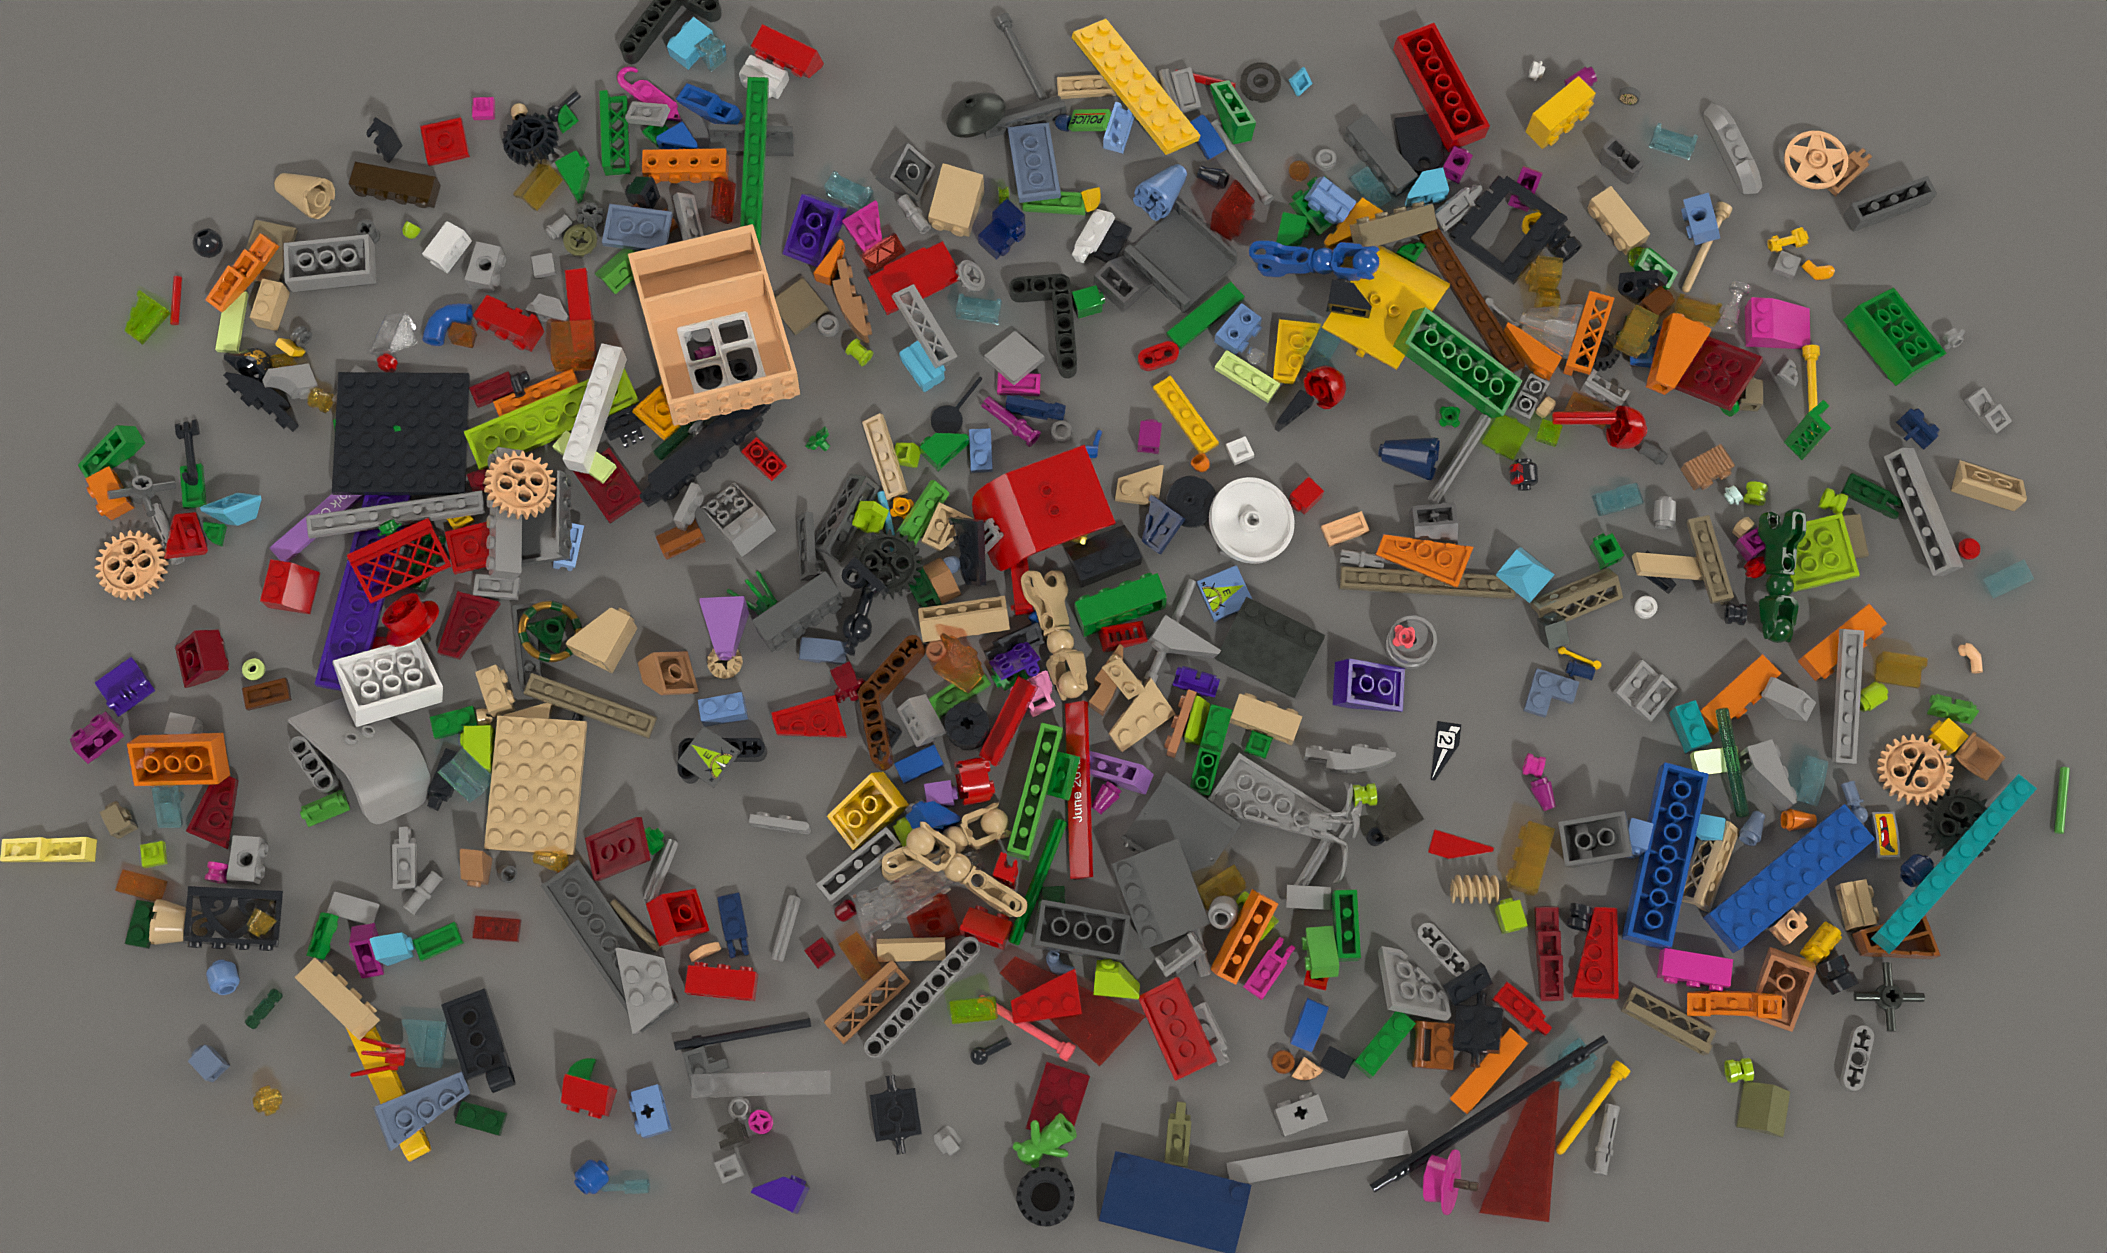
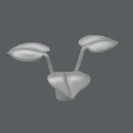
M1344 782L1347 792V803L1343 810L1336 813L1311 811L1309 829L1321 831L1320 835L1326 836L1341 845L1343 862L1340 873L1333 883H1339L1345 874L1348 861V844L1326 831L1332 829V823L1354 824L1352 838H1355L1359 830L1362 813V801H1359L1353 811L1350 812L1353 785ZM1349 812L1351 813L1353 820H1347ZM1345 816L1344 819H1334V818H1333V817Z

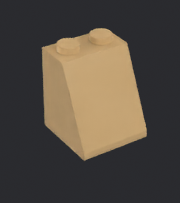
M943 163L928 216L929 223L934 229L951 231L954 235L960 237L963 235L970 236L985 193L983 175Z
M609 608L566 642V645L575 656L613 673L635 634L637 626L633 622L634 619L630 617V613L622 608H618V610Z

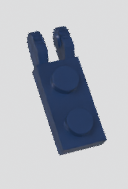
M740 893L717 897L730 958L736 957L733 941L741 939L742 952L744 955H749L747 940L749 936Z

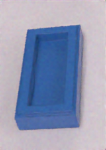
M935 745L894 763L903 784L944 766Z

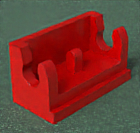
M1001 852L992 876L1001 884L1015 890L1018 862L1015 859L1012 867L1010 865L1007 866V854Z

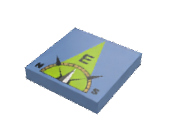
M1237 565L1199 580L1196 583L1214 622L1238 613L1246 597L1252 599Z

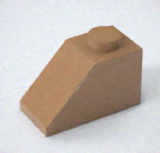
M460 849L461 879L469 887L481 888V884L488 885L493 858L483 851Z

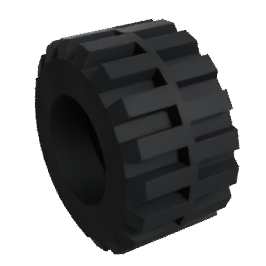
M1045 1166L1030 1170L1021 1179L1017 1188L1016 1199L1020 1212L1029 1222L1037 1226L1050 1227L1059 1224L1068 1217L1074 1205L1075 1193L1073 1185L1065 1173L1057 1168ZM1044 1182L1053 1184L1058 1189L1060 1196L1056 1207L1048 1211L1038 1209L1032 1202L1034 1188Z

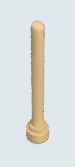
M1717 202L1714 208L1718 228L1722 221L1728 218L1732 212V207L1725 202ZM1713 241L1702 243L1682 286L1684 293L1690 291Z

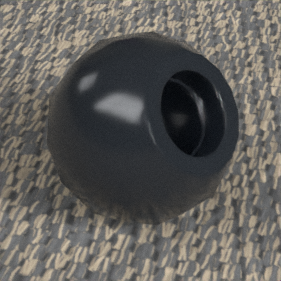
M209 228L198 231L192 240L195 252L206 258L216 257L223 247L220 234Z

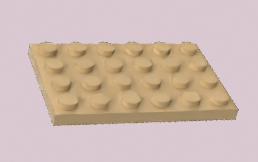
M497 716L484 849L575 855L588 722Z

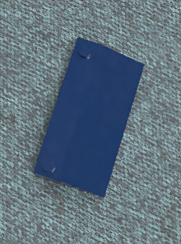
M1115 1151L1099 1221L1223 1253H1235L1252 1185Z

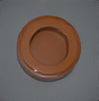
M1281 1050L1274 1054L1271 1065L1277 1073L1287 1074L1293 1069L1295 1060L1290 1052Z

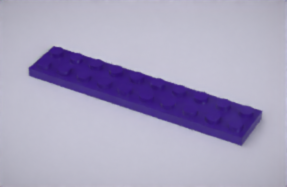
M365 495L361 508L410 501L412 495ZM404 525L398 527L397 530H402ZM379 529L355 532L349 553L386 536L384 534L378 537L377 534L381 532ZM385 554L381 556L378 564L391 568L394 556ZM348 560L314 683L316 687L342 691L333 660L372 650L385 600L383 598L370 604ZM365 563L357 568L361 575L370 577L374 566ZM377 567L373 579L386 582L389 571ZM363 579L367 585L369 580ZM371 582L369 591L372 597L381 594L384 585Z

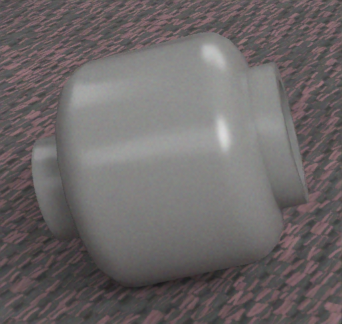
M1228 896L1215 898L1210 904L1208 911L1210 923L1218 929L1232 927L1239 913L1236 901Z

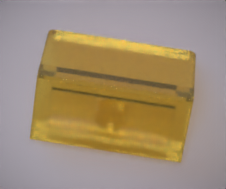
M538 164L513 195L516 198L523 199L533 210L538 211L563 179L549 165Z
M1883 651L1876 659L1875 682L1919 688L1921 684V671L1927 667L1928 658Z

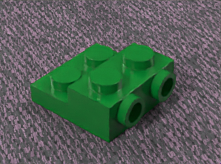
M1315 176L1306 183L1308 186L1306 190L1302 191L1300 189L1291 196L1293 201L1289 205L1297 215L1308 217L1307 223L1318 236L1330 227L1332 223L1324 218L1325 214L1321 211L1311 209L1308 206L1309 202L1304 199L1318 179Z

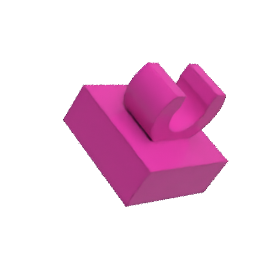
M494 97L473 98L472 117L474 120H495Z

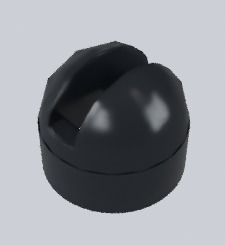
M1379 827L1371 828L1366 835V840L1371 846H1379L1386 839L1385 832ZM1377 834L1379 838L1373 840L1372 837Z

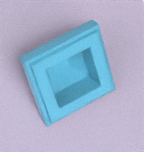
M1302 67L1289 79L1298 97L1313 84L1305 67Z

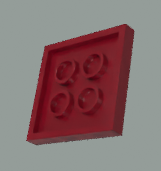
M1708 336L1674 389L1730 411L1763 363V357Z

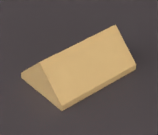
M1959 461L1951 488L1952 492L2011 511H2015L2025 503L2027 496L2023 480L1968 462Z

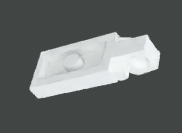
M1099 209L1094 210L1074 246L1075 249L1072 256L1076 262L1084 263L1089 253L1097 251L1115 219L1113 213Z

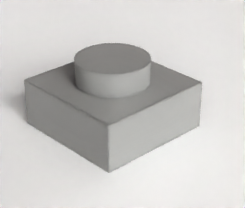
M1781 250L1772 272L1793 279L1801 258Z

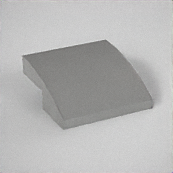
M1639 660L1614 690L1613 694L1641 717L1651 722L1678 688L1663 674H1657L1644 660Z

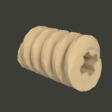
M1455 875L1450 885L1451 902L1455 903L1456 897H1459L1461 904H1463L1465 897H1468L1470 904H1472L1474 898L1477 897L1479 904H1481L1483 898L1486 897L1488 904H1491L1492 898H1495L1498 903L1499 882L1497 877L1492 875L1489 881L1486 875H1483L1481 880L1478 875H1474L1471 880L1469 875H1465L1462 880L1460 875Z

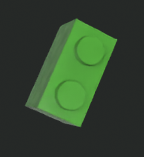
M1333 926L1306 928L1305 937H1301L1302 950H1307L1308 957H1304L1306 971L1310 970L1311 979L1338 977L1339 960Z

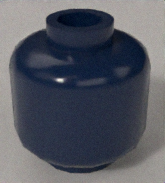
M1913 854L1901 865L1900 877L1906 885L1917 887L1932 871L1934 862L1926 855Z

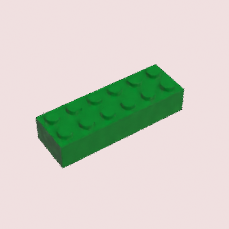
M1426 307L1412 311L1393 345L1394 348L1491 419L1504 416L1523 381Z

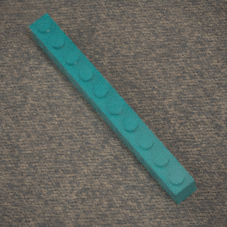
M2018 774L1871 939L1890 954L2037 788Z

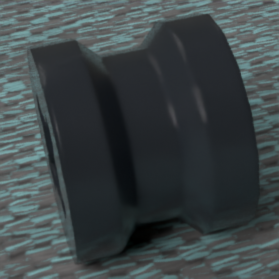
M1728 602L1724 612L1725 624L1734 622L1744 626L1747 619V605H1734V603Z

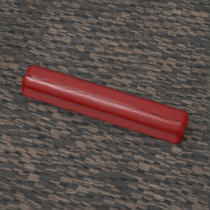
M1614 411L1553 412L1552 423L1554 425L1615 424L1617 421V415Z

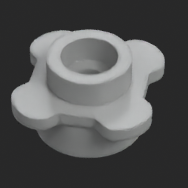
M1957 328L1949 330L1943 337V340L1946 342L1944 348L1949 349L1959 346L1964 340L1963 334L1965 330L1961 329L1959 331Z

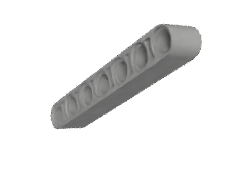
M974 937L964 938L867 1039L864 1044V1050L871 1059L877 1060L882 1058L976 960L981 952L977 939ZM968 943H973L977 946L976 951L972 954H967L964 951V947ZM954 959L961 962L960 968L955 971L948 967L949 962ZM936 976H942L945 978V983L941 987H935L932 983L933 979ZM922 992L929 995L928 1002L924 1004L917 1002V996ZM910 1009L913 1011V1017L907 1021L901 1018L902 1011ZM888 1026L897 1027V1034L894 1037H887L885 1035V1030ZM874 1042L881 1044V1050L877 1054L869 1052V1047Z

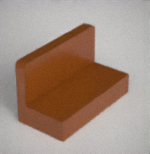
M695 519L691 525H688L686 531L675 527L656 536L666 560L706 542Z

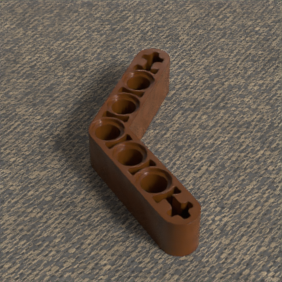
M916 635L907 636L858 691L870 758L875 767L881 771H886L893 765V754L882 702L924 657L925 647L921 639ZM898 661H904L901 667H895ZM889 677L888 682L880 683L882 678ZM870 693H874V694H875L872 699H870V700H866V699H865V697H866L868 694H870ZM872 714H879L875 720H869ZM883 734L880 740H873L875 735ZM878 750H881L884 754L882 761H879L881 756Z

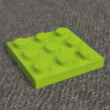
M1842 513L1806 522V534L1797 546L1795 575L1790 576L1794 582L1793 592L1860 576Z

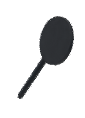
M982 377L976 380L956 407L943 405L933 412L931 425L936 433L956 434L959 432L963 424V417L959 409L982 381Z

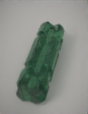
M275 988L270 990L267 994L268 997H264L252 1011L254 1014L249 1015L245 1020V1024L251 1029L257 1028L261 1023L260 1020H263L275 1007L274 1003H278L283 997L280 991Z

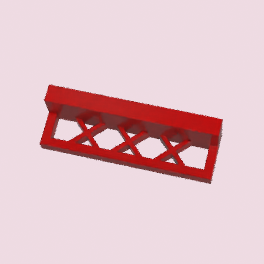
M1018 676L979 753V756L988 759L990 764L995 767L1000 765L1039 688L1038 685Z

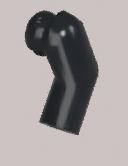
M526 371L518 372L511 378V385L516 397H523L526 394L523 385L530 381Z

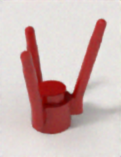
M363 1037L360 1041L388 1049H386V1052L363 1050L361 1054L385 1057V1063H389V1065L352 1072L350 1076L356 1077L388 1070H398V1066H404L406 1048H401V1045Z

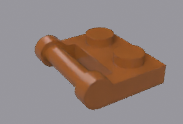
M1414 1021L1416 1023L1413 1027L1415 1029V1052L1412 1067L1453 1070L1455 1024ZM1424 1029L1430 1030L1429 1061L1423 1060Z

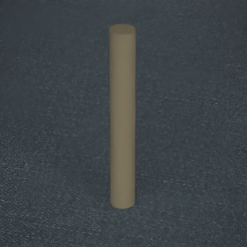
M616 899L610 903L613 910L655 952L661 949L662 946H659L658 941Z

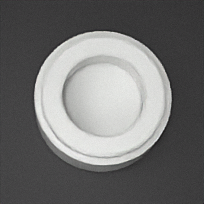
M1650 596L1640 597L1634 605L1636 615L1643 619L1651 618L1658 608L1657 602Z

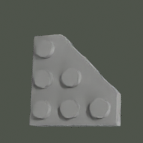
M1384 946L1378 950L1388 1010L1444 1021L1451 1017L1448 997L1441 990L1438 992L1429 983L1430 979L1419 967L1415 969L1406 960L1408 956L1402 950Z

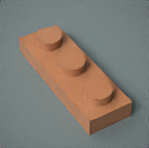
M1188 689L1187 694H1182L1178 705V707L1182 708L1180 715L1174 716L1171 727L1175 729L1172 736L1168 735L1164 748L1168 749L1167 756L1173 758L1176 756L1197 692Z

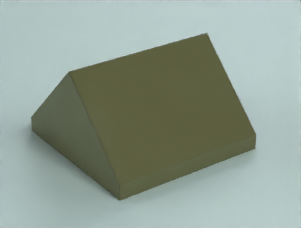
M1744 1081L1737 1127L1783 1137L1790 1091L1773 1084Z

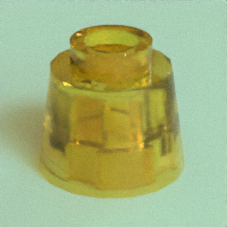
M255 908L247 923L250 926L248 931L260 937L261 934L265 935L277 920Z

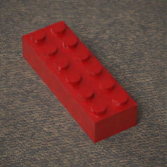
M1435 23L1398 36L1393 50L1447 151H1452L1454 146L1460 148L1485 138L1490 125Z

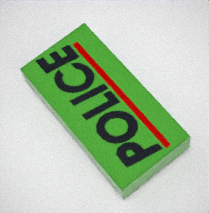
M1109 109L1074 110L1068 128L1072 132L1106 131L1112 112Z

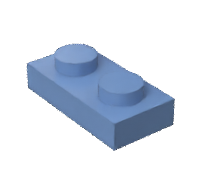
M991 428L969 429L971 473L993 472Z

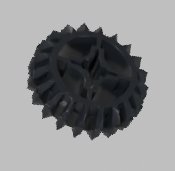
M527 112L525 117L519 115L518 120L512 119L513 124L507 125L508 131L503 132L504 138L502 143L504 151L512 161L525 167L528 164L534 167L536 162L542 165V160H549L548 155L555 154L553 148L558 147L557 141L559 136L557 128L549 118L536 112L533 115Z

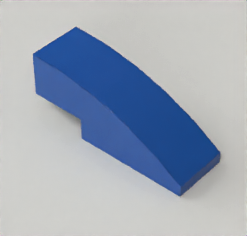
M688 83L676 98L677 102L713 124L737 125L743 117L737 106L722 101L714 93Z

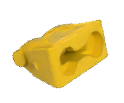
M1825 921L1806 943L1800 954L1807 960L1813 961L1815 966H1817L1819 962L1827 958L1831 950L1842 939L1841 931Z

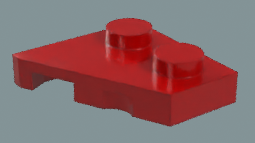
M196 512L175 514L171 521L164 558L171 559L205 555L208 549Z

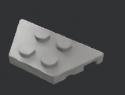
M615 948L632 1034L636 1035L647 1024L659 1017V1014L674 1004L665 958L623 948Z

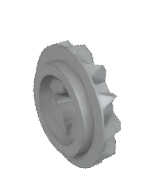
M964 260L957 265L958 269L955 272L959 275L957 280L961 281L962 287H966L968 292L973 291L974 293L983 289L985 278L982 270L976 263Z

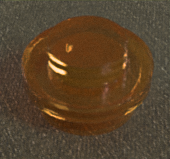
M1295 161L1290 165L1289 175L1293 180L1303 181L1309 176L1310 168L1306 162Z

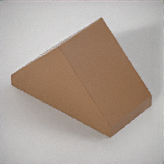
M941 557L923 566L942 605L961 595L950 569Z

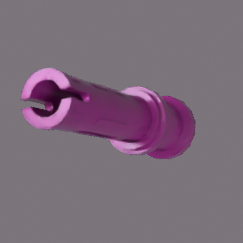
M988 396L984 400L986 404L982 403L981 407L1009 427L1014 436H1019L1023 439L1028 447L1036 443L1041 434L1039 430H1034L1030 427L1025 419H1018L993 400L992 397Z

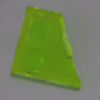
M139 290L136 295L139 298L137 305L132 307L130 320L127 322L124 331L143 345L171 313Z

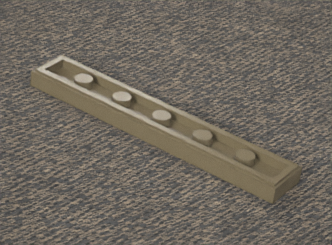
M531 673L523 693L526 696L650 739L657 721V717L534 673Z

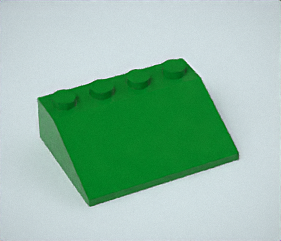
M1894 287L1858 305L1843 319L1848 329L1854 333L1861 345L1870 353L1875 363L1881 367L1895 386L1907 381L1947 354Z

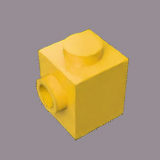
M1947 718L1943 722L1938 720L1930 728L1932 733L1927 738H1932L1934 745L1940 743L1939 749L1941 751L1947 750L1946 756H1949L1969 736L1950 718Z

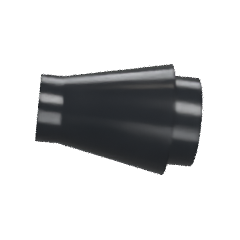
M1203 166L1199 168L1197 178L1202 179L1218 190L1226 188L1230 174L1225 169Z

